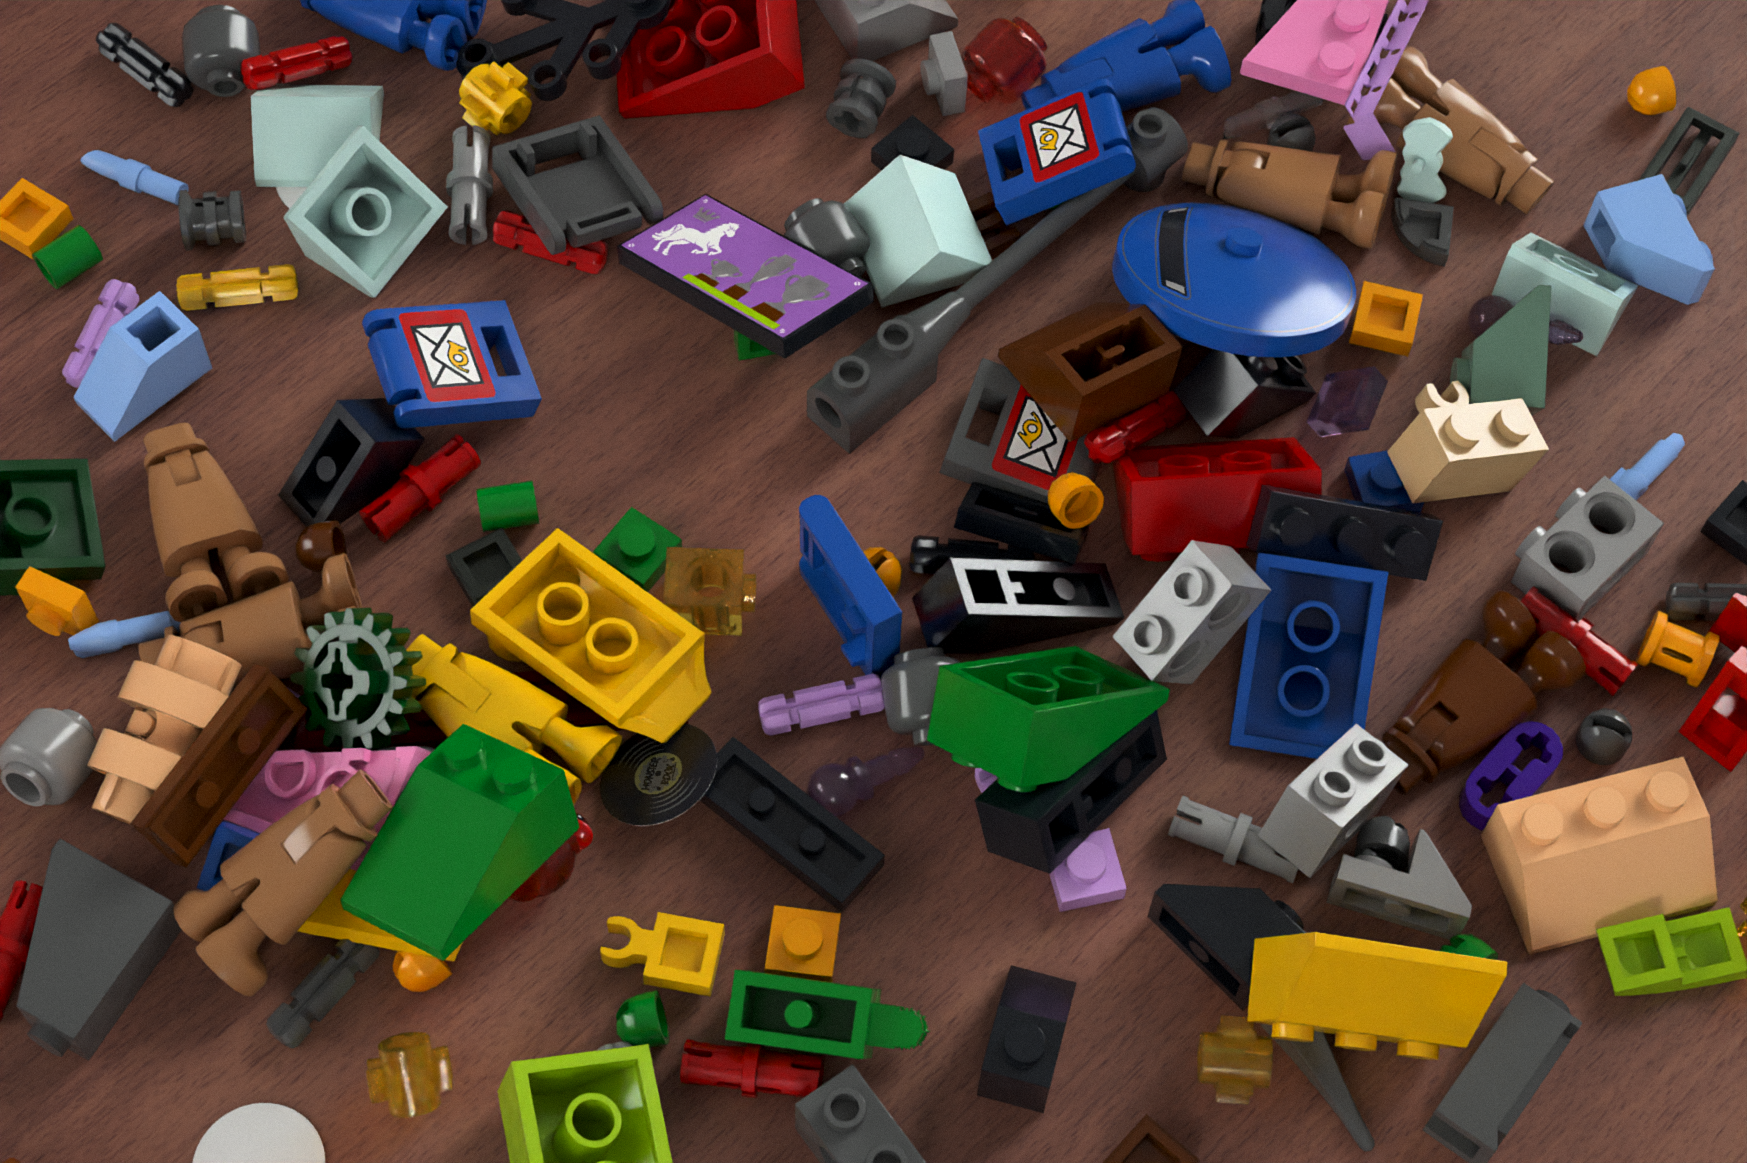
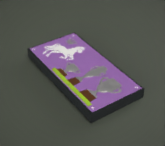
M706 193L617 245L619 264L784 359L874 302L872 283Z

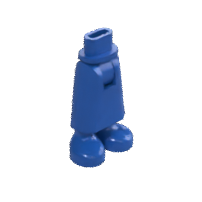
M300 0L302 7L317 12L334 24L401 54L411 50L413 46L423 50L428 62L433 67L449 71L457 67L458 54L461 47L467 42V35L474 37L478 33L487 0Z
M1174 0L1169 2L1164 16L1153 23L1148 24L1147 21L1138 18L1074 54L1054 70L1042 75L1041 85L1022 92L1021 100L1025 110L1091 81L1106 78L1110 80L1114 87L1121 111L1125 112L1178 96L1181 92L1179 76L1193 74L1199 85L1208 92L1217 93L1231 86V69L1216 30L1212 26L1205 28L1204 15L1200 6L1195 0ZM1170 45H1173V46H1174V47H1172V48H1170V49H1168V50H1166V48H1165V47L1170 46Z

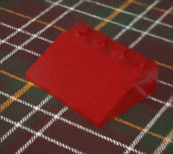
M671 0L668 15L663 22L650 29L637 30L621 57L622 66L616 74L619 114L625 119L752 109L805 88L796 0Z

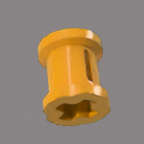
M1657 611L1644 635L1635 661L1644 667L1651 662L1686 677L1688 685L1697 688L1704 679L1712 662L1720 636L1712 632H1708L1705 636L1668 622V615Z

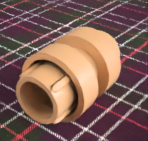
M174 635L167 636L155 665L134 660L117 697L120 701L135 708L123 734L103 728L87 764L89 768L106 775L91 808L131 825L132 820L227 700L242 665L215 650Z

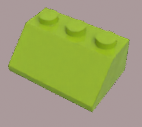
M649 1044L511 1061L497 1090L510 1163H673Z

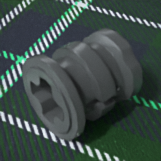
M853 58L847 60L840 69V78L842 80L837 84L834 92L835 101L829 104L826 118L830 125L845 135L855 138H867L876 131L878 126L877 118L884 111L886 98H889L894 93L896 80L885 67L876 62Z
M180 190L178 201L179 222L182 241L186 251L193 250L195 242L207 240L209 246L221 245L222 239L233 238L235 243L246 242L244 205L240 190L230 191L229 196L218 197L216 191L203 192V198L195 199L191 198L187 190Z

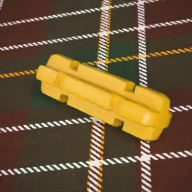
M284 264L269 266V272L261 273L260 267L211 272V278L203 279L202 273L181 275L177 278V298L181 308L186 311L207 309L208 302H215V308L265 303L266 296H272L273 302L294 300L298 297L299 290L296 270L293 265Z

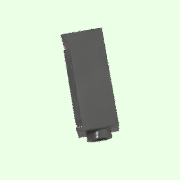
M1523 982L1440 1102L1432 1117L1423 1128V1131L1468 1163H1488L1574 1034L1580 1028L1582 1022L1571 1015L1568 1006L1560 998L1544 990L1535 991Z

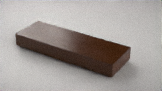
M254 664L130 824L173 864L187 868L308 708L267 667Z

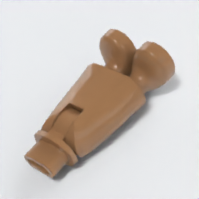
M1409 46L1404 50L1373 112L1380 126L1384 123H1390L1403 130L1412 121L1428 117L1444 123L1452 131L1453 138L1441 151L1443 164L1439 172L1484 197L1491 199L1498 192L1495 203L1502 206L1508 201L1528 215L1548 193L1555 182L1535 167L1538 158L1530 151H1527L1526 147L1512 131L1457 81L1452 78L1443 84L1437 77L1431 74L1425 54L1414 46ZM1371 87L1368 88V90L1365 92L1363 96L1368 94ZM1381 87L1375 88L1373 92H1377ZM1410 97H1414L1415 99L1422 102L1424 105L1421 107L1417 102H1415ZM1351 116L1348 119L1347 125L1355 123ZM1403 132L1396 143V147L1401 150L1406 145Z
M1221 139L1217 147L1193 142L1184 166L1182 181L1206 186V195L1221 199L1232 206L1252 210L1316 234H1320L1322 229L1325 228L1341 233L1356 246L1367 249L1373 248L1380 220H1382L1398 153L1387 150L1378 151L1371 158L1362 173L1346 175L1339 174L1342 159L1340 154L1241 141L1233 143L1230 151H1228L1229 141Z
M178 423L147 433L143 438L147 450V455L144 459V469L148 475L149 503L155 539L164 573L166 576L177 578L171 583L165 597V602L172 618L175 621L184 622L228 604L221 581L211 570L208 554L210 549L214 550L220 567H224L233 602L288 583L289 577L282 560L271 553L258 552L262 548L263 541L245 504L221 467L209 453L206 442L203 439L196 438L192 426L188 423Z
M345 553L329 557L323 565L321 588L310 596L300 599L295 584L291 581L181 622L179 624L180 635L174 626L166 627L163 638L139 643L140 661L155 665L167 636L174 635L208 647L239 662L242 667L233 686H237L254 664L267 667L279 680L290 679L291 674L303 672L304 663L294 653L296 648L312 646V642L306 632L309 626L325 625L324 614L328 612L345 611L346 608H363L349 559Z
M360 769L341 788L330 784L319 795L307 800L287 813L220 865L223 879L207 891H187L176 901L173 907L174 917L179 927L189 937L200 942L195 948L205 964L235 991L244 996L252 997L267 983L268 978L266 965L257 952L262 940L268 936L271 940L282 945L290 941L363 853L367 846L363 840L372 842L378 836L374 826L393 808L391 802L376 782L365 771ZM242 905L244 910L234 918V912Z

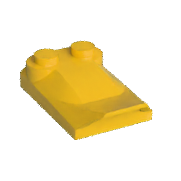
M559 528L554 530L470 609L471 624L486 634L489 647L497 656L508 661H523L616 727L645 735L661 743H666L709 699L712 693L704 664L705 633Z

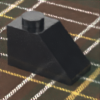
M386 398L337 400L279 492L278 496L306 527L314 523L333 520L341 524L383 495L400 479L399 473L407 468L424 442L425 438L416 428H400L397 426L393 415L395 406L388 405Z
M1163 884L1155 891L1147 916L1242 1011L1249 1005L1255 938L1306 933L1300 917L1289 905L1280 900L1273 901L1260 888Z
M1011 965L984 1057L977 1096L1044 1113L1077 982Z

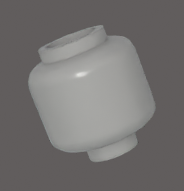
M37 708L28 714L0 747V778L8 792L16 799L31 806H42L44 804L61 805L72 798L94 771L87 766L97 744L90 722L78 712L70 709L61 711L54 708Z

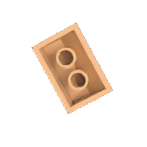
M1684 756L1498 804L1481 834L1529 955L1597 937L1596 929L1660 914H1663L1666 919L1714 906L1718 901L1710 815Z

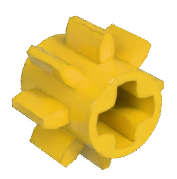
M495 61L491 65L480 64L466 75L459 89L461 98L459 104L467 109L462 119L472 127L479 126L486 131H492L495 135H499L500 132L508 134L515 131L527 119L532 107L531 93L524 88L528 83V78L509 62L503 68Z

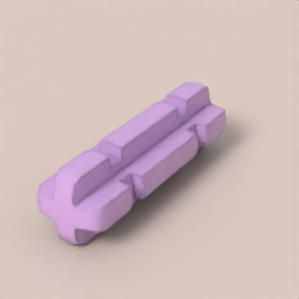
M111 279L105 284L98 298L102 305L94 306L75 344L79 351L70 354L62 370L66 383L70 386L79 388L109 328L136 308L139 302V295L132 284L128 282L123 283L117 279Z
M876 674L853 678L852 685L846 686L845 682L841 680L793 691V698L785 699L784 694L764 697L758 703V713L762 729L766 735L770 736L790 732V725L799 723L800 729L851 718V711L858 710L861 716L879 712L885 708L881 679Z

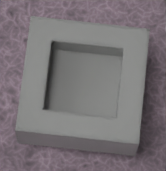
M948 31L929 35L928 60H923L920 63L924 90L928 96L936 95L942 116L965 112L968 76L953 32Z

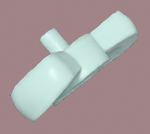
M1428 117L1414 120L1402 130L1406 143L1402 151L1405 163L1400 170L1401 179L1396 188L1403 199L1436 203L1444 198L1447 193L1446 186L1439 177L1438 172L1443 164L1441 151L1451 142L1453 135L1452 131L1444 123Z

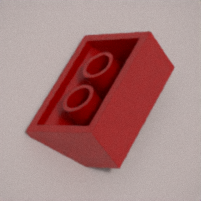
M1295 437L1137 447L1130 452L1126 449L1123 456L1112 462L1123 538L1132 555H1140L1142 559L1147 561L1163 562L1176 559L1178 552H1183L1192 540L1231 546L1238 554L1240 553V548H1249L1246 544L1262 484L1322 495V469Z

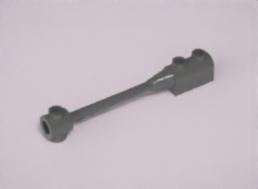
M1151 107L1137 113L1133 122L1126 127L1136 162V167L1132 173L1061 203L955 292L951 291L906 315H898L894 319L882 323L876 334L849 356L840 358L830 372L807 390V417L849 454L936 382L938 355L969 317L970 311L1120 185L1124 184L1129 189L1137 192H1149L1157 189L1163 183L1166 170L1182 158L1188 150L1187 138L1178 122L1170 114L1156 107ZM831 406L833 407V409L836 411V413H837L838 415H836V414L833 412V410L830 408Z

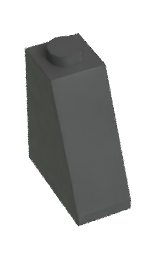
M59 839L51 850L16 1006L31 1025L27 1035L35 1043L56 1056L62 1057L67 1049L89 1061L182 929L174 917V904L171 900L62 839Z

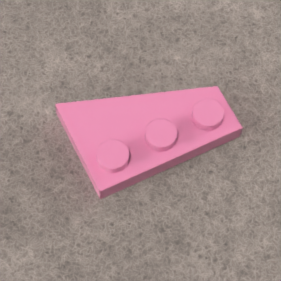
M1297 0L1243 59L1240 74L1345 105L1373 49L1389 0Z
M418 746L396 747V750L371 751L366 748H344L342 752L311 753L306 750L275 751L225 816L224 820L261 833L299 805L319 795L330 784L341 788L360 769L365 771L376 782L394 807L418 764L431 752ZM392 809L374 826L377 834ZM363 840L367 846L351 869L357 871L374 840L372 842Z

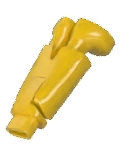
M421 634L406 649L407 652L421 651L423 658L412 666L413 675L426 678L425 686L413 688L412 697L422 705L425 713L447 737L462 724H465L563 769L573 805L576 804L581 792L582 785L579 778L586 783L593 782L607 768L619 749L622 736L609 726L598 725L581 728L572 725L564 720L568 713L567 704L528 681L488 661L463 652L458 654V648L452 643L442 648L427 636ZM546 746L550 747L564 760L574 774L540 755L542 750Z

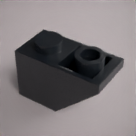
M1215 349L1173 389L1174 393L1207 436L1238 439L1306 403L1317 393L1304 377L1307 369L1298 356L1255 357L1232 354Z

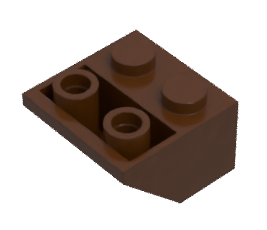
M1096 302L1000 348L998 357L1069 442H1072L1168 394L1183 347L1145 304Z

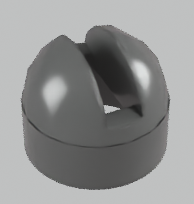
M1286 114L1278 118L1271 127L1267 145L1313 151L1316 140L1314 127L1304 116Z
M1602 708L1590 713L1584 718L1576 733V745L1580 753L1587 760L1598 765H1611L1620 761L1632 742V726L1627 717L1615 709Z
M1385 815L1373 817L1361 827L1357 835L1354 857L1359 855L1375 856L1390 863L1393 869L1401 871L1408 864L1410 850L1408 830L1401 823H1395L1391 817Z

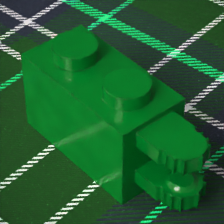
M735 969L725 1040L863 1060L872 1058L874 1046L889 1049L901 1048V1050H904V1048L909 1050L912 1048L916 1049V1046L923 1045L922 1042L930 1030H928L926 1021L927 1016H923L920 1010L914 1011V1008L909 1010V1008L880 1003L882 989Z

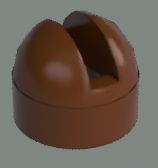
M336 520L318 522L305 527L296 543L297 559L303 567L312 572H322L325 561L331 556L343 553L347 555L344 533L341 525Z

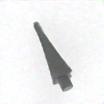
M1260 1024L1271 1036L1272 1025ZM1314 1031L1313 1042L1273 1038L1320 1092L1343 1122L1359 1148L1365 1152L1371 1151L1375 1146L1374 1139L1346 1086L1325 1033Z

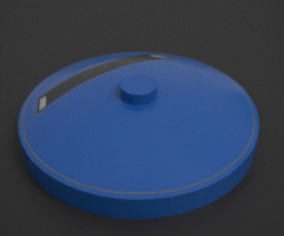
M1177 203L1144 211L1132 218L1122 228L1113 256L1112 273L1115 283L1130 304H1145L1165 328L1174 335L1198 345L1232 354L1255 357H1289L1320 350L1336 341L1344 333L1356 301V286L1352 274L1339 256L1329 247L1296 226L1235 206L1213 203Z

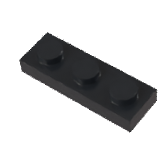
M1262 484L1246 546L1256 553L1389 572L1388 575L1426 581L1443 520L1428 513Z
M732 737L717 753L715 776L700 801L842 913L884 866L885 855L736 738Z

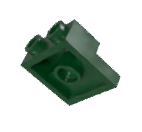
M88 459L0 460V596L19 595L15 586L29 566L61 581L96 580L102 578L106 566Z

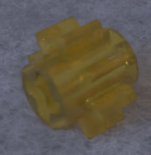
M1220 1015V1025L1217 1024L1216 1032H1200L1197 1052V1081L1199 1084L1213 1085V1089H1216L1215 1102L1249 1105V1096H1253V1088L1268 1089L1270 1086L1273 1063L1271 1036L1257 1035V1032L1253 1030L1254 1022H1247V1017Z
M405 1032L390 1036L378 1044L379 1058H372L366 1061L368 1070L365 1073L371 1103H380L387 1100L389 1113L394 1117L409 1118L432 1112L441 1105L440 1091L453 1089L451 1079L453 1078L448 1046L445 1045L432 1049L430 1036L424 1032Z

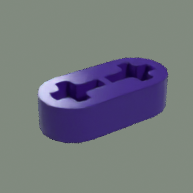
M1528 721L1519 723L1510 729L1470 774L1459 795L1460 811L1470 825L1479 830H1484L1498 804L1539 793L1551 779L1563 758V745L1555 731L1540 722ZM1532 745L1542 751L1539 759L1535 758L1523 771L1514 766L1522 749L1527 750ZM1500 781L1504 783L1508 788L1500 803H1494L1489 808L1480 803L1479 800L1483 793L1491 792Z

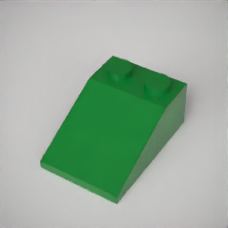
M1077 646L939 666L927 741L952 753L951 759L954 762L967 767L981 768L997 776V782L1007 789L1019 792H1032L1040 784L1068 779L1168 701L1170 689Z
M462 724L416 767L379 831L378 836L375 838L342 895L340 901L343 909L444 961L580 828L564 770L468 725Z

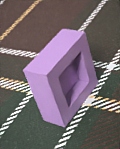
M1109 828L1093 831L1049 874L1060 912L1124 899L1127 890Z

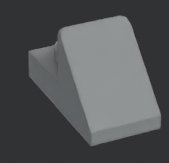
M1419 829L1409 850L1408 864L1404 868V872L1393 869L1390 863L1375 856L1359 855L1354 858L1343 854L1333 876L1326 901L1329 904L1449 940L1452 936L1461 934L1470 918L1472 904L1423 829Z

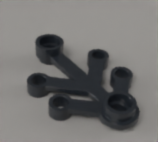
M501 0L505 11L510 15L522 16L527 14L550 21V23L496 44L484 39H472L461 47L456 66L464 80L466 75L480 64L491 65L495 61L503 68L508 62L518 61L558 45L550 60L536 63L528 73V81L535 96L543 101H552L562 96L566 91V79L581 55L589 74L593 78L605 80L615 76L622 66L621 57L637 30L650 29L663 22L668 15L671 0H605L591 7L581 6L565 0ZM614 23L605 39H597L589 43L597 29ZM609 56L605 61L596 63L597 59ZM549 77H555L551 82L541 84L543 80Z

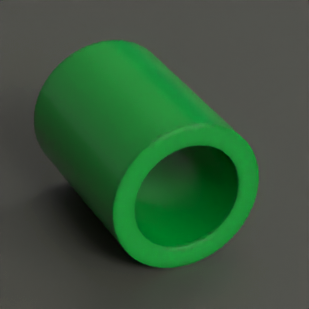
M81 225L75 226L32 254L37 267L56 290L103 261V256L96 243Z
M533 480L476 489L483 532L496 531L500 528L509 529L540 524Z

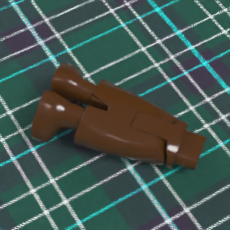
M1498 591L1485 601L1482 609L1486 633L1483 643L1480 645L1476 641L1467 638L1462 639L1429 675L1398 716L1394 725L1383 733L1382 740L1384 745L1408 764V767L1393 788L1398 793L1406 795L1421 780L1432 783L1437 778L1438 773L1441 774L1460 765L1504 736L1510 729L1524 721L1537 710V701L1534 695L1539 691L1570 688L1586 674V666L1582 656L1576 647L1557 632L1547 631L1535 641L1537 628L1534 618L1528 608L1510 593ZM1527 652L1522 663L1514 672L1506 666Z

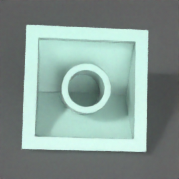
M276 84V86L258 90L252 94L251 116L256 186L308 187L358 125H363L376 139L380 140L384 99L383 86Z
M358 125L283 218L306 257L369 297L375 298L448 206L363 125Z
M899 155L844 203L869 236L870 247L863 256V263L866 266V271L881 307L965 284L992 261L958 179L953 172Z
M1530 232L1512 244L1489 303L1508 311L1538 285H1551L1549 333L1597 356L1638 285Z

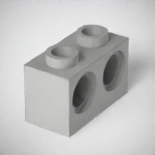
M1604 476L1587 493L1580 487L1574 490L1557 510L1555 516L1559 520L1549 530L1546 531L1543 527L1538 526L1523 540L1515 552V555L1521 561L1511 583L1524 594H1527L1535 586L1541 594L1579 621L1649 552L1664 523L1609 478ZM1593 525L1604 527L1611 534L1602 533L1595 529ZM1552 563L1564 565L1572 573L1561 572Z
M1192 540L1115 632L1113 638L1151 681L1192 684L1271 592V589L1231 546Z

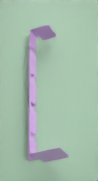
M1397 0L1345 103V107L1355 123L1345 125L1343 128L1359 156L1364 161L1370 160L1381 150L1395 152L1373 112L1429 0H1410L1408 6L1404 0ZM1401 12L1403 15L1408 14L1405 21H1398ZM1418 13L1417 16L1410 18L1412 14ZM1391 26H1393L1395 32L1389 42L1386 36ZM1383 48L1385 51L1390 50L1386 58H1380ZM1400 49L1398 53L1391 55L1393 51ZM1374 62L1377 68L1370 79L1368 72ZM1363 86L1366 88L1371 87L1367 95H1361ZM1381 87L1377 92H1373L1375 88ZM1355 100L1357 107L1353 113L1350 107Z

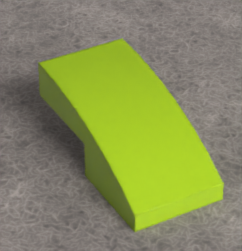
M1729 907L1670 921H1665L1664 915L1660 914L1596 929L1615 996L1680 991L1747 978V961Z

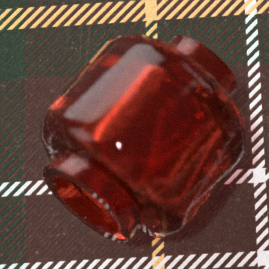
M1014 17L1011 21L1005 18L991 20L962 51V61L968 73L967 88L984 103H989L992 98L1004 104L1016 103L1021 99L1022 92L1029 90L1046 71L1047 60L1044 55L1048 48L1046 42L1022 18Z

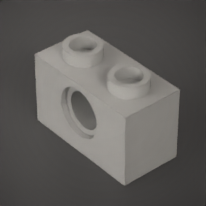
M1355 724L1287 786L1258 836L1311 878L1360 831L1361 827L1368 820L1377 815L1408 767V764L1389 750L1380 740L1374 738L1358 724Z

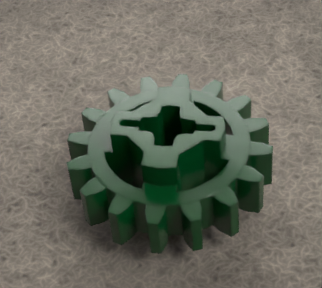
M346 608L345 611L328 612L324 614L325 625L309 626L306 630L312 646L296 648L294 654L304 663L303 672L291 674V682L303 685L304 694L299 696L298 699L312 713L305 728L308 732L325 730L323 745L326 747L343 746V748H366L368 750L389 747L392 745L391 736L405 735L410 731L404 714L419 713L422 709V705L412 697L413 688L425 686L426 678L413 675L412 666L418 663L423 656L421 651H406L404 645L408 641L411 632L408 628H391L393 615L390 613H372L371 608Z

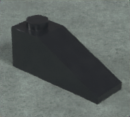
M949 558L912 597L927 648L940 647L944 649L945 653L951 654L989 653L1116 625L1124 619L1106 563L1076 562L1072 564L1055 561Z
M1157 710L1066 780L1040 784L1032 792H1019L1001 786L997 782L998 779H996L975 799L987 851L1050 874L1167 760Z

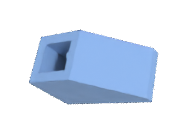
M1663 174L1597 192L1583 226L1606 269L1630 282L1689 305L1699 302L1715 270L1713 257L1709 247L1703 241H1699L1687 219V212L1682 199L1677 194H1673Z
M157 292L109 328L74 395L76 404L114 442L212 369L199 328L163 293Z

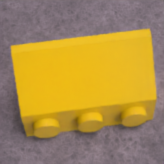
M1319 932L1255 938L1247 1022L1272 1025L1271 1037L1276 1039L1313 1042L1314 1031L1335 1034L1334 1046L1339 1048L1376 1051L1378 1040L1397 1043V1056L1439 1060V1048H1466L1507 976L1508 962Z

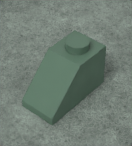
M1538 285L1462 350L1461 358L1455 357L1453 359L1450 384L1452 381H1459L1465 387L1469 395V404L1522 398L1531 416L1545 408L1551 285Z

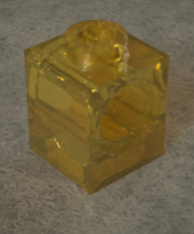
M667 547L663 604L707 635L742 636L743 612L756 611L757 574H745L744 549ZM711 586L724 590L722 594L715 597H705L697 593L701 589Z

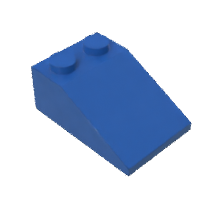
M1258 552L1255 573L1269 586L1271 592L1247 619L1229 745L1318 759L1355 724H1358L1365 730L1389 572Z

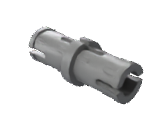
M467 126L457 128L452 135L453 170L447 174L446 192L452 198L448 235L454 242L466 245L467 224L470 223V228H472V245H477L486 240L488 235L486 227L487 200L493 194V178L488 173L491 136L484 128L473 126V145L470 147L469 143H467L468 128Z
M1182 796L1176 815L1201 825L1174 816L1168 832L1169 836H1176L1223 854L1222 861L1235 866L1236 861L1239 860L1287 879V882L1293 884L1298 868L1287 859L1275 855V853H1279L1258 836L1262 828L1251 824L1253 817L1240 813L1239 817L1235 818L1189 800V797Z

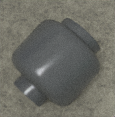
M213 5L201 9L183 28L181 38L184 70L190 82L200 89L207 90L219 97L234 96L240 93L243 88H246L240 70L241 62L244 59L261 55L259 33L254 22L233 7Z
M816 198L805 202L789 215L784 224L786 230L785 237L859 277L865 273L866 266L863 263V256L870 247V239L845 204L833 200L824 202L822 199Z
M940 647L920 648L899 653L893 657L894 665L884 671L881 676V687L888 726L897 734L912 735L914 746L934 745L927 741L939 666L960 662L955 658L946 657L944 649Z

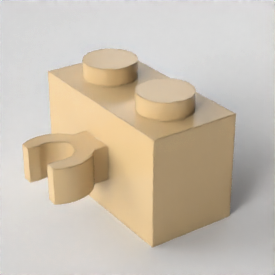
M1452 381L1441 394V397L1433 383L1427 384L1415 398V404L1419 411L1418 416L1387 453L1413 504L1509 492L1545 455L1549 448L1522 398L1469 404V395L1465 387L1459 381Z

